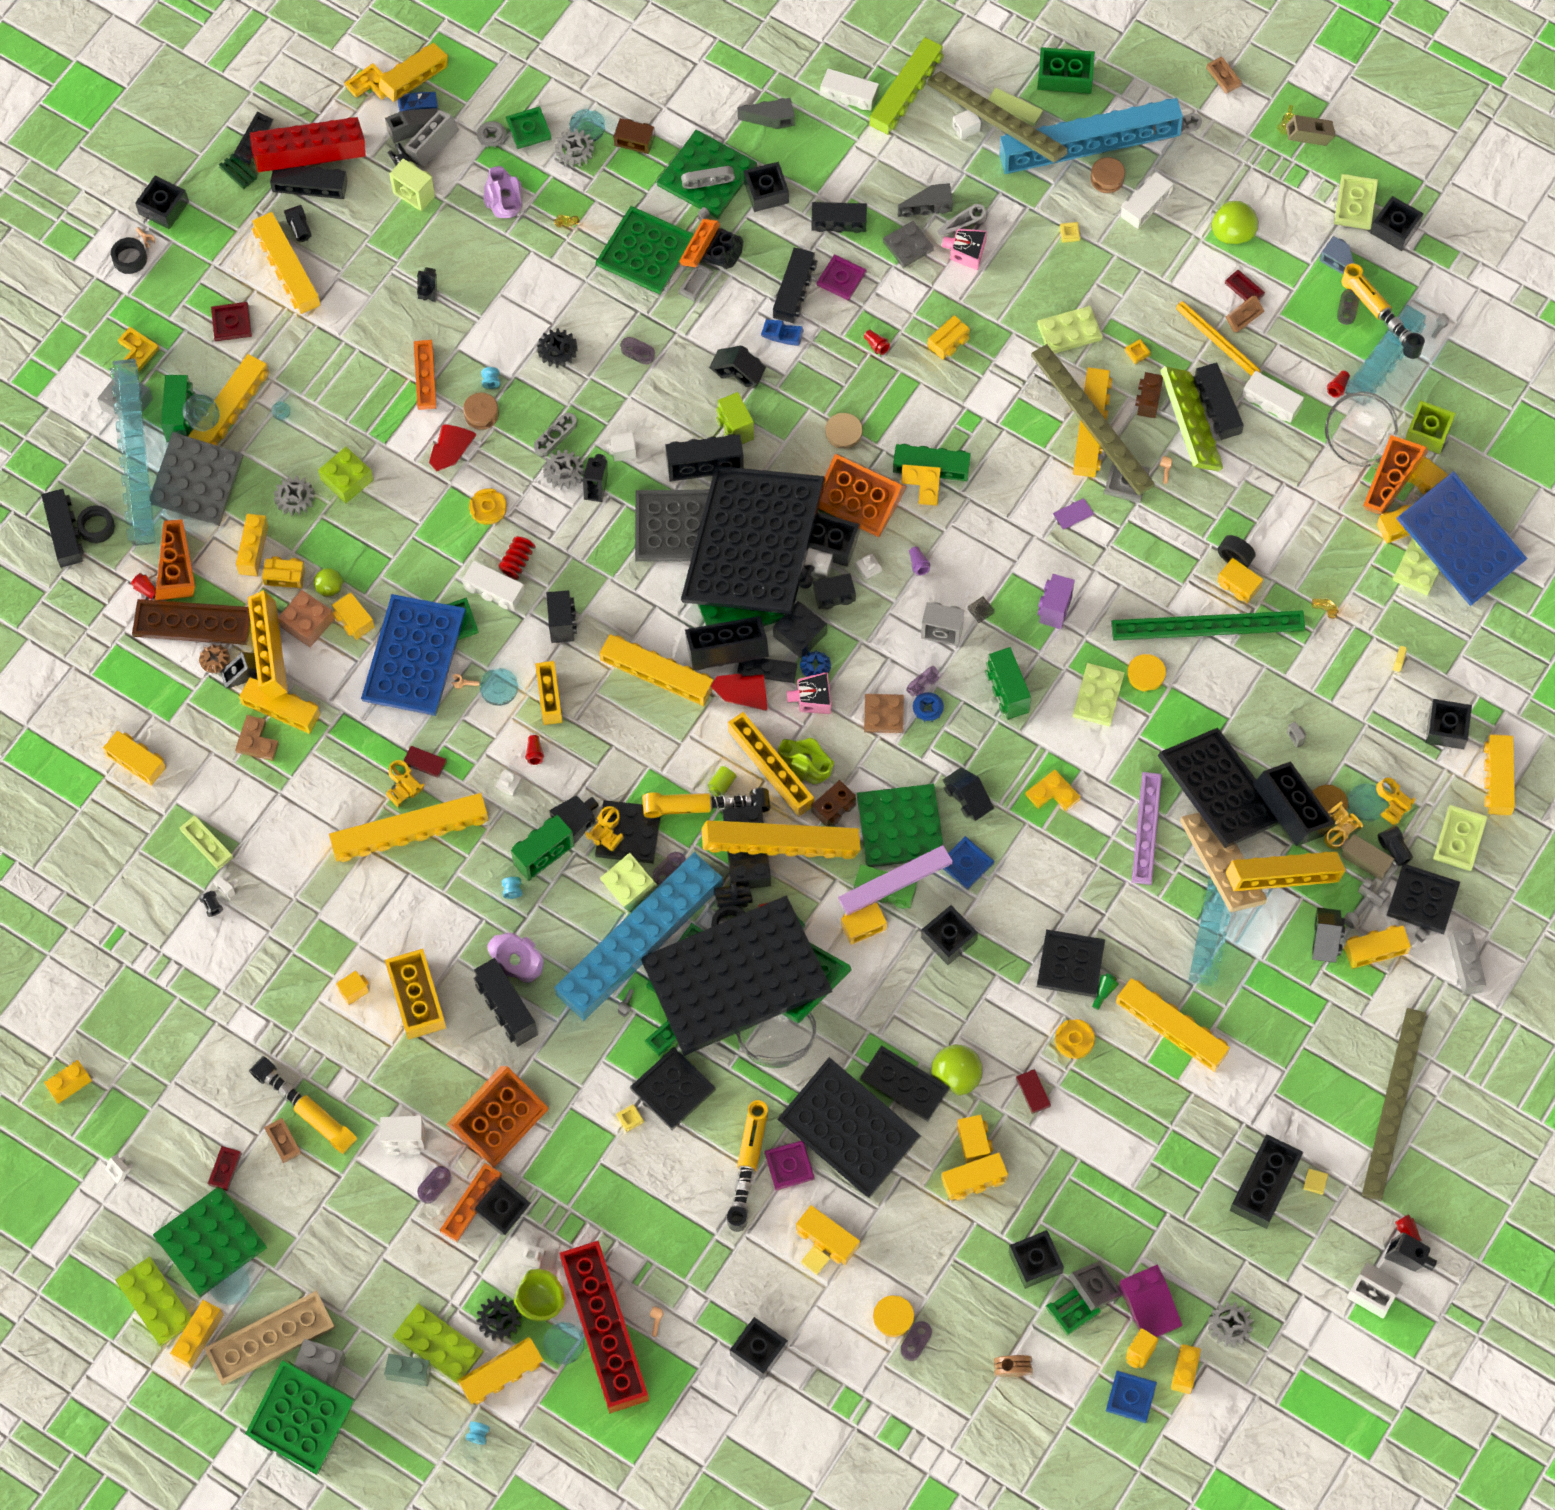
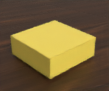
M1078 222L1060 224L1062 243L1080 241Z
M1399 647L1393 671H1401L1407 647Z
M634 1104L616 1114L626 1132L644 1123Z
M1308 1168L1303 1189L1323 1195L1328 1174Z
M813 1246L802 1259L801 1264L818 1275L830 1261V1258Z

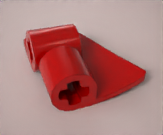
M442 425L438 441L433 446L429 464L436 472L456 465L475 439L476 433L458 426Z
M741 674L717 676L710 686L725 702L764 711L768 709L763 674L742 676Z

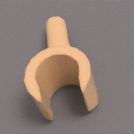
M140 227L136 228V231L144 239L145 247L149 248L148 240H152L155 244L153 235L145 234Z
M1166 456L1162 457L1160 466L1165 468L1164 484L1168 483L1169 470L1172 464V459Z
M459 674L452 676L453 679L459 680L456 683L452 682L453 686L457 689L462 688L464 685L479 686L480 681L462 679Z
M656 1306L652 1308L650 1317L655 1319L652 1337H657L658 1327L664 1314Z

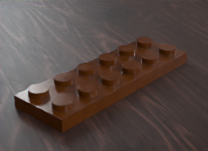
M137 599L132 636L247 645L251 622L249 607Z

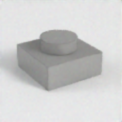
M1296 721L1289 724L1287 734L1296 748L1304 744L1306 733L1301 726H1298Z

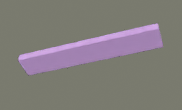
M1142 772L1131 883L1151 885L1162 774Z
M942 845L839 896L838 900L848 916L951 865L953 861Z

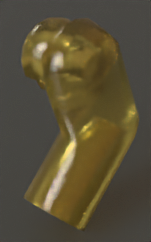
M561 214L554 220V224L557 227H562L563 225L571 227L577 225L580 220L578 216L570 217Z
M1312 599V608H1324L1327 611L1328 618L1334 619L1337 617L1339 609L1331 600Z

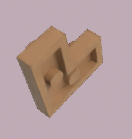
M246 715L235 748L236 753L274 761L279 742L262 737L266 725L265 719Z

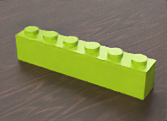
M926 37L923 38L871 113L869 126L889 135L891 130L896 129L900 117L905 116L909 104L914 103L918 91L924 88L927 78L933 75L935 66L942 62L944 58L942 45Z

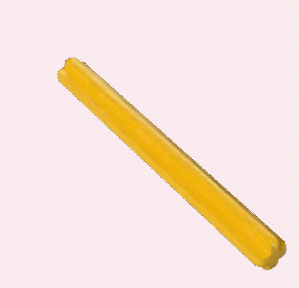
M1184 301L1178 303L1176 309L1249 375L1252 376L1255 371L1261 372L1260 368Z

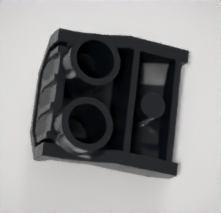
M718 228L701 260L721 266L724 269L732 268L742 254L744 241L741 236Z

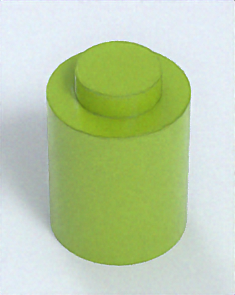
M720 766L708 784L709 792L715 795V797L724 796L736 779V774L729 768Z

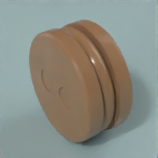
M1104 157L1093 164L1091 183L1096 190L1102 193H1113L1122 187L1125 168L1119 160L1112 157Z
M475 393L469 396L464 403V417L472 428L484 430L492 427L497 422L499 417L498 404L490 394Z
M1028 1355L994 1358L996 1369L994 1370V1375L996 1377L1032 1375V1357Z

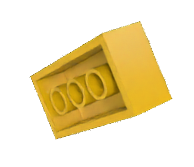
M423 948L385 959L407 1039L410 1040L446 1029Z

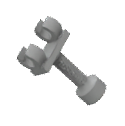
M1368 877L1358 890V893L1365 898L1353 913L1348 912L1344 916V923L1348 927L1355 929L1360 923L1359 917L1372 902L1381 907L1389 897L1390 892L1383 889L1379 896L1369 890L1374 881Z

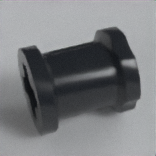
M215 891L206 892L199 898L207 910L208 917L216 916L223 911L222 905H219L216 899L217 894Z

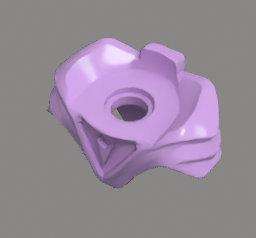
M502 166L489 169L483 198L486 208H491L497 218H512L522 208L521 182L517 177H512ZM507 190L511 195L503 197L501 191Z
M514 933L495 935L488 943L487 947L492 958L495 957L506 976L515 977L525 983H530L541 975L543 957L534 949L535 943L528 937L520 938ZM512 954L520 957L518 965L510 963V956Z

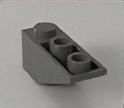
M780 98L775 101H763L758 104L737 107L738 120L775 129L795 126V114L791 98Z
M437 108L400 111L386 117V128L393 143L416 135L438 112Z
M950 183L931 185L898 205V217L952 212L953 200Z

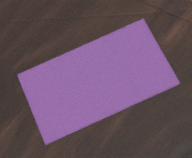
M1083 498L1054 512L1053 515L1064 530L1094 515V513Z

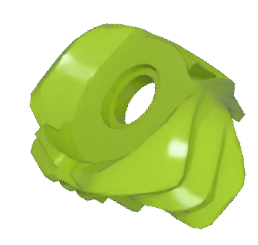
M810 737L799 741L783 739L778 746V754L801 782L805 780L812 784H819L830 777L834 761L823 751L817 740ZM805 755H809L812 758V761H810V759Z

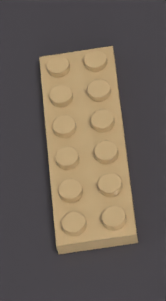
M1199 813L1182 816L1180 822L1230 913L1266 904L1267 898L1262 889L1234 891L1226 875L1232 860L1245 859L1237 844L1224 848Z
M315 1291L204 1349L222 1386L302 1346L304 1339L312 1341L335 1329V1326L318 1292Z

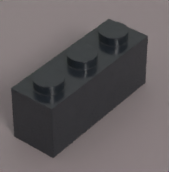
M812 202L811 231H835L838 233L843 231L854 233L866 232L867 203Z

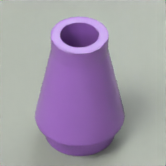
M912 547L909 550L912 571L919 576L925 575L930 571V562L919 547Z

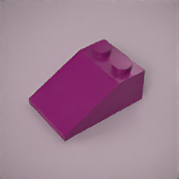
M1158 1264L1120 1280L1118 1287L1123 1293L1122 1296L1139 1330L1144 1329L1155 1337H1159L1183 1326Z

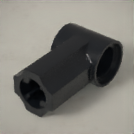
M302 205L284 210L287 223L291 226L297 241L305 242L312 237Z
M1396 825L1377 834L1380 845L1385 850L1387 849L1390 855L1395 858L1394 861L1398 867L1402 866L1403 863L1407 864L1413 859V855L1403 841L1402 832Z

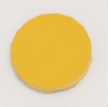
M482 489L477 491L472 499H470L469 511L472 518L478 523L492 525L499 522L505 516L507 502L504 495L495 489Z
M1142 654L1130 661L1127 669L1128 680L1134 688L1140 691L1156 690L1164 682L1166 668L1158 657L1151 654Z
M1070 1019L1059 1025L1055 1034V1044L1062 1055L1072 1059H1079L1088 1055L1094 1047V1031L1088 1023L1080 1019Z
M891 1295L884 1297L878 1301L874 1308V1325L885 1336H902L913 1325V1307L908 1300L901 1296Z

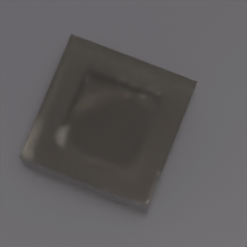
M984 596L968 606V611L978 623L994 614L995 611Z

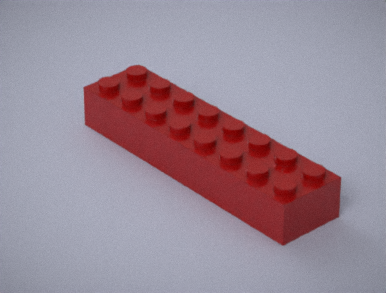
M599 1240L560 1252V1260L609 1414L649 1401Z

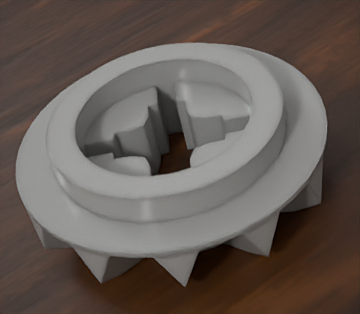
M489 121L479 127L477 138L481 145L484 144L487 148L489 146L495 148L498 144L502 145L503 140L506 139V130L502 124ZM488 133H495V137H489Z

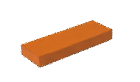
M709 219L701 221L679 260L681 265L698 266L720 227L718 221Z

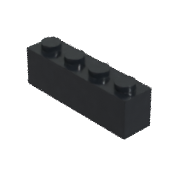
M306 166L272 170L270 180L272 192L335 199L345 198L348 182L346 171Z
M796 247L793 248L773 306V318L794 323L796 317H800L802 310L800 305L801 302H805L807 296L806 287H810L812 282L811 272L815 271L818 261L815 260V252Z
M1218 363L1196 368L1193 381L1195 387H1198L1200 390L1202 403H1205L1207 406L1206 412L1209 419L1212 418L1215 434H1218L1221 440L1242 434L1244 424Z
M64 489L41 494L60 568L83 562L81 557L84 554L83 546L81 543L78 544L77 541L80 538L78 527L73 525V522H76L75 514L69 508L72 505L70 495H66Z

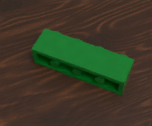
M896 444L893 473L902 474L903 464L941 467V479L968 481L971 453L963 450L951 451L945 448L934 449L927 446L917 447L910 446L909 444Z

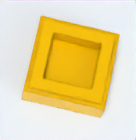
M1141 339L1125 347V352L1134 364L1151 356V352Z

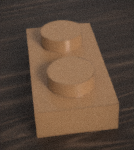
M1222 56L1207 64L1206 69L1226 94L1241 87V80Z
M1251 296L1225 317L1233 332H1239L1265 311L1257 296Z
M283 1118L264 1127L283 1163L301 1154Z

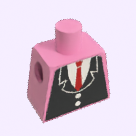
M957 229L955 238L944 236L942 247L951 249V260L978 270L986 243L987 231Z
M828 672L798 679L797 690L786 691L787 703L799 702L800 712L831 714Z

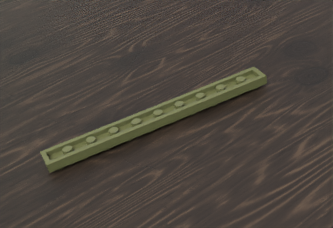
M942 71L928 79V86L1055 163L1067 154L1065 146Z
M1046 344L1032 352L1031 357L1138 496L1153 488L1155 485L1154 481L1051 348Z
M1407 1008L1362 1190L1361 1196L1378 1201H1382L1427 1014L1422 1011Z

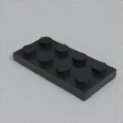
M882 1045L860 1076V1081L927 1122L950 1090V1087Z

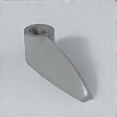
M974 204L965 209L937 230L939 235L955 232L957 229H963L972 224H983L987 219L984 206ZM979 212L981 213V216L978 217L977 215H975V213Z

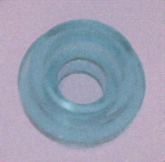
M282 401L276 402L271 409L273 417L278 420L286 419L290 415L289 405Z

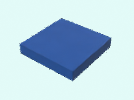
M965 836L948 853L953 862L943 869L964 888L969 890L994 864V860Z
M1116 1371L1106 1412L1146 1423L1157 1382Z

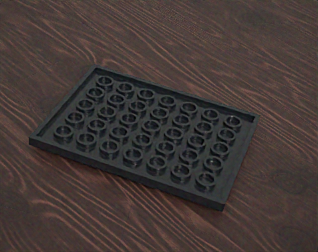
M716 466L681 596L682 603L792 614L826 481L825 477Z
M787 895L650 953L641 959L683 1056L832 993V988Z

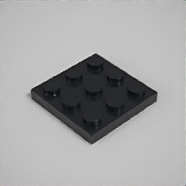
M603 800L602 809L612 806L618 810L620 821L613 828V834L618 836L621 833L623 840L613 852L602 845L600 840V845H596L595 857L622 860L627 854L631 853L638 862L654 864L661 816L657 818L645 817L643 804ZM613 813L607 822H614L617 815Z
M1403 863L1386 916L1444 935L1460 882Z
M1046 929L1036 987L1096 998L1105 939Z
M673 1047L630 1086V1090L673 1130L716 1090V1087Z

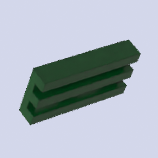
M231 154L229 159L226 158L224 163L221 162L219 164V168L242 189H245L257 179V176L244 163ZM229 165L246 182L244 183L241 179H239L230 169L227 168V166Z

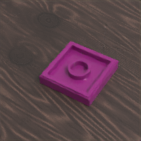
M834 254L818 279L817 286L849 301L867 273V269Z
M803 1141L764 1151L775 1191L815 1180Z

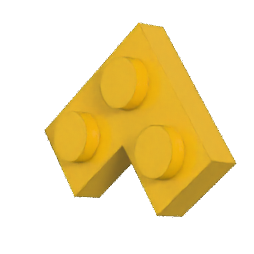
M374 63L345 82V87L355 98L370 88L381 100L387 97L379 89V80L383 73Z
M131 327L118 339L119 344L130 350L127 356L120 362L121 366L134 375H137L159 350V346Z
M903 464L901 484L920 485L918 504L938 505L941 467Z
M1053 770L1025 793L1026 797L1038 809L1052 798L1065 811L1081 800V796L1056 770Z

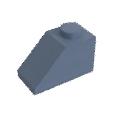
M1335 236L1331 238L1322 250L1319 260L1341 274L1344 273L1345 267L1348 264H1354L1349 244Z

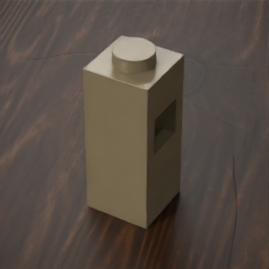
M1294 115L1286 124L1288 140L1327 146L1335 137L1333 121Z
M1355 834L1352 835L1350 840L1346 838L1341 846V849H1343L1341 857L1381 881L1395 859Z

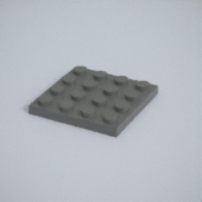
M172 432L148 503L220 526L244 455Z
M709 489L636 490L635 562L691 561Z

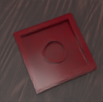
M248 302L211 306L215 342L252 337Z

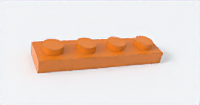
M432 340L414 341L418 410L437 409Z
M484 1163L440 1228V1233L458 1242L476 1215L470 1207L495 1177H502V1173Z

